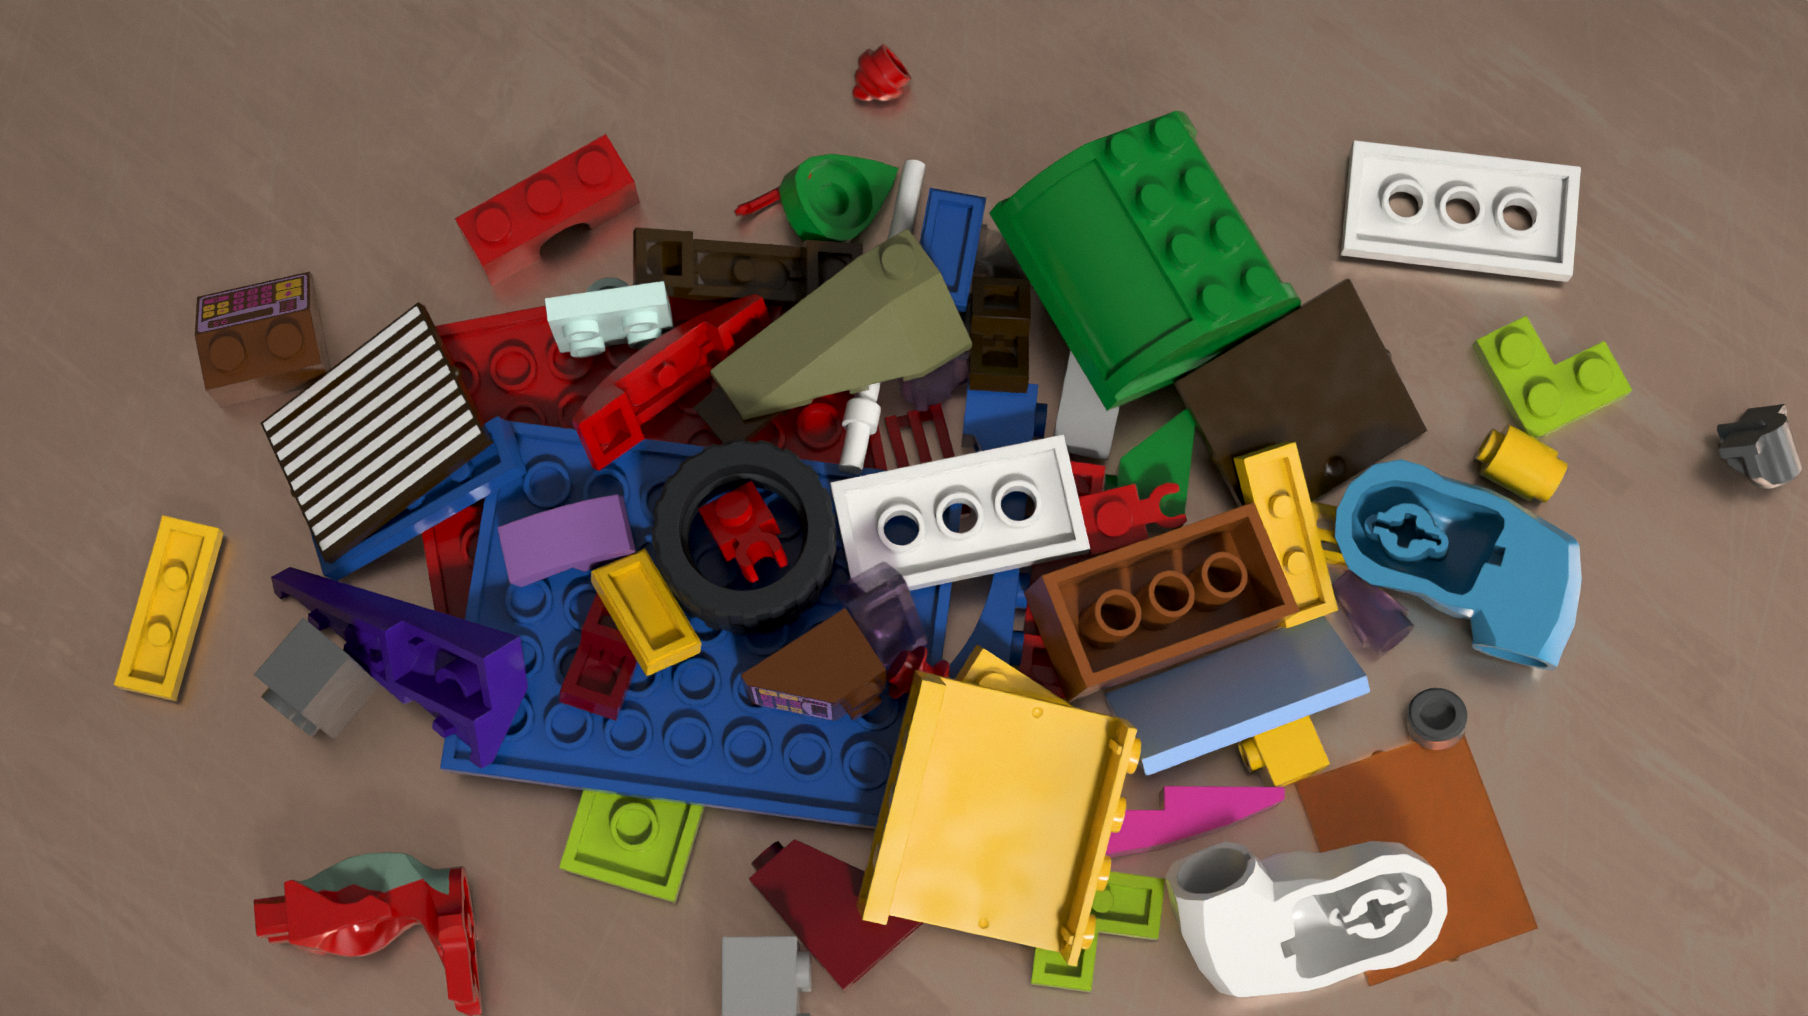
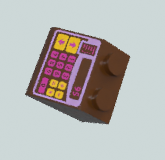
M310 271L197 297L195 340L206 392L220 408L305 389L331 369Z
M844 608L741 674L745 693L752 704L831 721H837L848 714L851 720L854 721L873 710L882 702L879 695L886 689V668L847 609Z

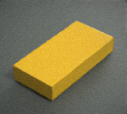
M645 548L591 571L592 585L646 677L700 653L702 644Z

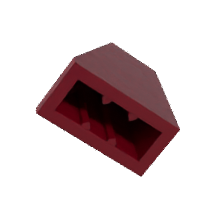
M796 839L791 841L786 847H783L779 841H776L751 863L756 870L748 878L751 885L790 931L797 936V939L807 951H810L813 958L843 993L924 924L923 922L891 915L888 916L886 925L862 920L856 904L865 871Z

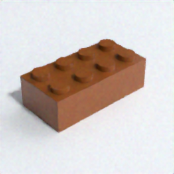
M1254 502L1042 575L1024 592L1067 703L1276 628L1299 612L1297 603Z

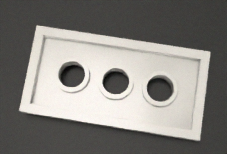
M1354 140L1350 148L1341 255L1568 282L1573 276L1581 167ZM1396 192L1409 193L1417 200L1419 212L1412 217H1401L1390 208L1389 197ZM1456 198L1468 201L1475 210V220L1468 224L1454 222L1446 212V203ZM1510 205H1518L1525 208L1532 218L1531 228L1523 231L1510 228L1503 219V209Z
M1064 434L830 483L855 602L1084 555L1090 551ZM1013 491L1024 492L1033 499L1035 512L1026 520H1012L1002 511L1001 501L1003 497ZM955 503H963L970 506L977 516L976 525L965 533H955L949 530L942 519L943 512L947 507ZM898 515L912 518L918 526V536L907 545L893 544L884 534V526L889 519Z

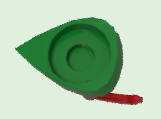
M839 154L809 157L788 172L780 186L751 201L738 205L734 213L736 216H746L781 199L788 222L804 242L806 240L848 243L871 224L888 196L899 168L871 159Z

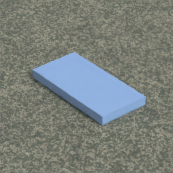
M1321 616L1290 628H1281L1105 694V698L1112 716L1128 720L1137 729L1135 737L1141 740V753L1138 763L1147 776L1370 692L1367 675L1326 617Z

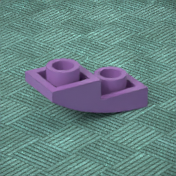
M618 494L557 507L497 527L509 583L519 587L526 586L570 568H576L585 572L636 552L624 498Z

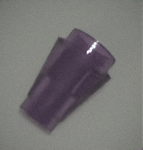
M1346 571L1332 584L1336 601L1364 649L1371 647L1377 656H1381L1396 647L1413 630L1414 625L1407 618L1409 614L1408 609L1379 586L1369 584L1353 571Z

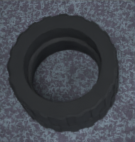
M731 439L727 443L719 445L715 443L704 447L702 452L693 457L689 456L679 464L680 468L673 476L668 477L662 487L663 492L660 499L656 500L653 511L654 528H651L652 543L656 551V559L661 573L675 599L677 598L682 604L683 610L693 618L697 617L705 622L707 627L717 631L720 629L730 631L733 635L747 636V633L760 632L765 634L774 632V629L785 624L788 626L800 619L799 616L807 609L811 610L819 601V595L824 587H828L833 575V562L836 561L837 554L835 514L832 512L831 498L826 487L823 488L819 476L812 467L805 465L799 460L798 455L788 449L783 450L773 446V443L763 440L754 442L745 441V439ZM752 481L756 488L778 494L786 499L794 508L803 530L802 548L794 567L775 583L755 590H730L710 582L696 567L689 550L690 527L694 517L699 512L698 508L704 506L717 495Z

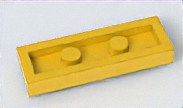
M1284 441L1235 457L1234 462L1245 505L1252 502L1255 503L1299 608L1297 614L1278 625V627L1290 628L1338 611L1296 442Z
M162 515L114 686L127 691L177 701L224 535L222 530Z

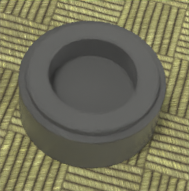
M1429 688L1423 690L1409 704L1406 720L1407 730L1412 739L1422 747L1431 750L1448 749L1457 744L1465 733L1468 716L1466 706L1458 695L1447 689Z

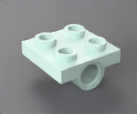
M606 277L595 281L588 287L585 293L545 298L547 320L560 353L570 352V355L573 357L596 356L605 352V346L626 343L632 349H642L663 334L674 329L672 312L664 281L629 286L618 278Z

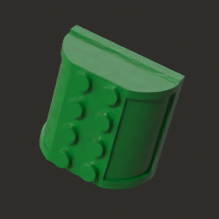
M1182 111L1165 114L1080 146L1041 171L1010 198L999 201L989 212L1106 411L1172 384L1176 379L1301 305V299L1290 283H1283L1195 140L1197 130L1188 115Z

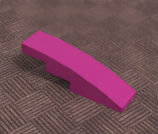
M1164 786L1159 792V810L1125 811L1120 831L1118 833L1111 832L1105 855L1110 856L1112 859L1157 851L1221 832L1278 806L1285 799L1284 787Z

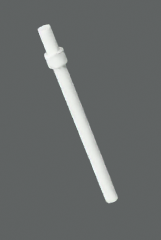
M906 160L904 162L888 239L907 228L911 233L913 232L926 170L925 164L921 161ZM881 382L869 385V390L855 393L854 398L846 403L842 426L847 431L839 469L842 472L862 473L869 436L876 433L881 407L877 404V398Z

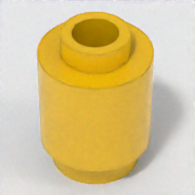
M1507 424L1501 432L1492 428L1484 438L1475 456V459L1483 463L1479 472L1480 475L1527 501L1535 498L1542 503H1546L1554 494L1568 466L1567 462L1557 457V450L1510 424Z

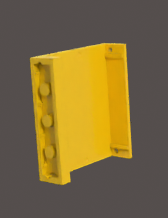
M915 670L856 904L862 920L886 925L889 915L1060 952L1068 965L1077 967L1081 949L1088 950L1090 948L1095 933L1096 917L1094 914H1090L1096 891H1104L1110 875L1111 857L1105 855L1111 832L1118 833L1123 824L1126 798L1120 795L1126 773L1133 774L1139 762L1141 740L1135 737L1137 729L1124 718Z

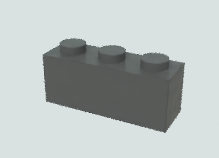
M304 618L300 620L254 674V676L268 686L261 697L311 737L321 729L331 738L335 739L380 686L352 657Z

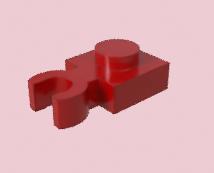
M752 481L698 508L707 529L726 561L736 557L744 577L749 582L754 583L759 580L754 565L761 558H774L780 568L787 565L786 554L777 538V535L781 532L775 518Z
M1176 483L1162 484L1153 489L1147 499L1139 500L1135 484L1078 497L1090 545V556L1120 549L1148 539L1146 524L1154 523L1160 528L1172 529L1186 523V514L1167 517L1161 512L1159 507L1163 496L1180 491L1179 485Z

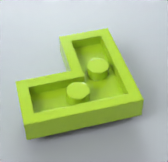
M1527 315L1477 339L1472 345L1516 427L1537 440L1627 397L1633 391L1605 340L1554 365Z
M1110 871L1104 891H1096L1090 912V914H1094L1096 917L1095 933L1090 948L1088 950L1081 949L1077 967L1068 965L1060 952L1035 947L1030 984L1091 992L1098 933L1158 940L1165 879Z

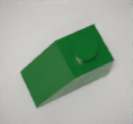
M1188 409L1182 411L1122 456L1116 470V475L1105 474L1102 491L1135 484L1139 500L1147 499L1151 491L1156 487L1166 483H1176L1179 485L1180 491L1163 496L1159 507L1161 512L1167 517L1185 514L1195 423ZM1154 523L1146 524L1147 532L1158 534L1183 527L1181 525L1172 529H1164L1156 526Z

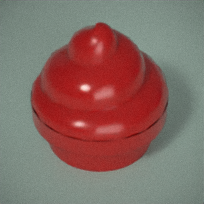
M882 44L875 51L867 49L858 57L857 63L859 68L854 73L856 85L853 87L852 95L854 98L862 101L873 99L888 101L896 99L904 93L902 86L911 80V76L894 52Z

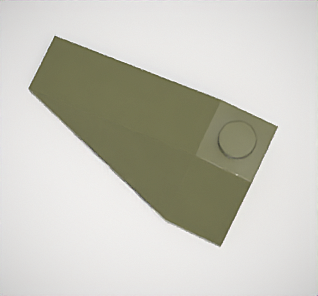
M907 228L856 258L711 369L710 372L742 420L808 405L812 403L814 398L846 390H849L850 394L869 390V385L901 377L903 382L924 377L971 349L972 341L940 271Z

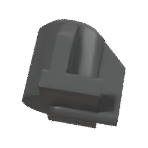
M1785 405L1748 408L1738 422L1718 424L1717 432L1721 441V446L1718 448L1721 459H1726L1729 466L1747 476L1753 485L1760 488L1770 489L1786 485L1795 480L1802 470L1801 460L1786 417Z

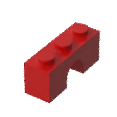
M605 134L454 219L466 244L489 283L493 286L541 259L540 248L547 240L563 229L575 224L587 223L590 230H593L639 204L640 200L634 179Z

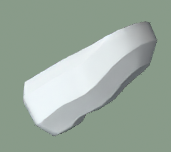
M1224 841L1173 862L1165 875L1172 912L1199 970L1218 992L1235 997L1309 991L1331 985L1368 970L1394 968L1416 960L1437 940L1448 913L1446 887L1436 870L1422 856L1403 844L1396 842L1369 841L1322 853L1292 851L1273 854L1263 860H1259L1244 844Z

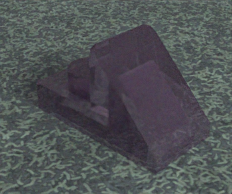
M887 562L878 563L833 589V593L843 609H847L884 667L892 664L903 650L911 652L918 646L928 644L907 583L901 573Z

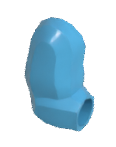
M1402 459L1374 464L1349 484L1336 510L1335 538L1348 569L1369 584L1416 595L1433 608L1447 615L1469 620L1473 636L1472 647L1477 651L1537 669L1554 671L1557 668L1563 650L1575 626L1582 582L1580 546L1573 536L1497 492L1442 476L1423 465Z

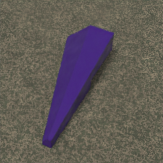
M288 567L271 577L274 594L280 599L293 596L311 611L308 614V622L319 631L330 628L347 642L344 644L343 651L352 657L379 684L403 704L415 701L436 719L433 720L432 729L441 737L445 738L455 734L471 748L469 761L475 766L482 769L494 761L528 689L520 636L292 567Z

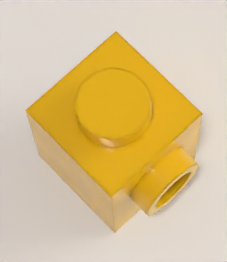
M1309 715L1237 742L1246 768L1250 773L1258 770L1265 787H1286L1318 774L1330 765Z

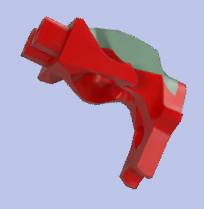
M368 853L349 857L321 871L310 879L284 882V896L254 899L257 937L268 938V942L271 944L289 942L310 955H325V953L348 957L370 955L384 949L413 925H422L444 966L448 999L454 1001L456 1010L468 1016L483 1015L476 951L477 926L474 919L465 867L434 869L405 853Z

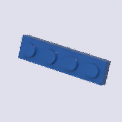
M498 416L485 423L494 441L493 444L332 564L324 561L311 533L323 576L338 581L525 475L527 471L511 423Z

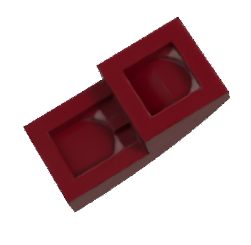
M598 593L581 629V641L560 689L559 702L616 721L632 682L638 661Z

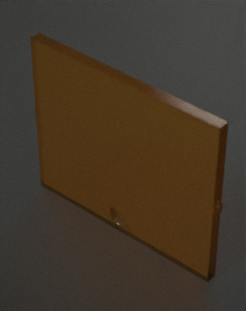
M1465 734L1457 744L1448 749L1431 750L1413 742L1386 752L1382 750L1374 751L1371 757L1294 783L1319 853L1369 841L1401 843L1422 856L1436 870L1446 887L1448 913L1437 940L1416 960L1394 968L1363 972L1369 987L1445 960L1456 962L1460 959V955L1538 929Z

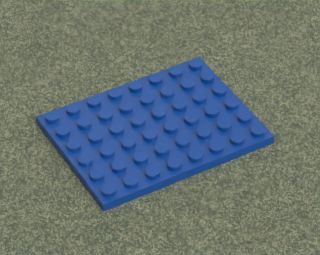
M508 421L511 423L527 473L485 497L465 620L520 636L528 689L492 763L482 769L475 766L469 761L471 748L453 734L445 737L440 769L451 773L875 829L909 694L905 693L897 699L891 698L889 696L891 683L886 680V689L879 695L882 702L873 710L854 721L851 720L848 714L837 721H831L752 704L745 693L741 674L844 608L847 609L886 668V676L892 662L903 650L911 652L916 647L922 645L927 648L926 662L933 666L942 660L952 582L855 602L830 483L886 470L863 468L861 474L842 472L839 469V464L799 459L805 465H810L818 474L823 488L826 487L831 498L832 512L835 514L836 561L833 562L831 580L828 587H824L819 595V601L811 610L807 609L799 616L800 619L788 626L785 624L774 629V632L765 634L760 632L747 633V636L733 635L730 631L721 629L717 631L707 627L705 622L697 617L693 618L683 610L682 604L676 598V601L702 643L701 651L695 656L647 677L638 663L624 703L615 721L559 702L560 689L581 641V629L597 594L591 583V571L609 563L585 572L576 568H570L526 586L519 587L509 583L497 527L557 507L618 494L624 498L636 552L645 548L663 577L652 543L651 528H654L653 511L656 500L660 499L663 492L662 487L668 477L673 476L680 468L679 464L689 456L693 457L702 452L704 446L644 439L600 471L592 468L576 430ZM756 488L775 518L781 532L777 535V538L787 557L786 566L780 568L772 557L761 558L754 565L759 580L754 583L749 582L744 577L736 557L726 561L698 512L692 521L689 532V550L698 570L713 584L737 591L763 588L784 577L797 562L803 542L801 522L796 511L786 499L771 491ZM732 489V490H729V491H726V492H723V493L717 495L716 497H714V498H712L710 501H708L706 504H708V503L714 501L715 499H717V498H719V497H721V496H723V495H725V494H727V493H729V492H731V491H733V490H735V489ZM963 503L950 505L942 515L945 526L955 533H959ZM905 515L892 517L884 526L886 538L896 545L910 544L919 533L916 522Z

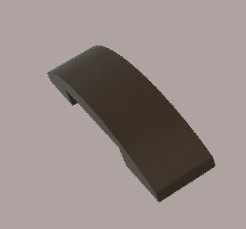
M635 227L633 230V285L664 281L667 296L726 304L749 295L757 294L762 296L766 306H795L863 254V244L806 240L802 246L703 240L693 239V231Z

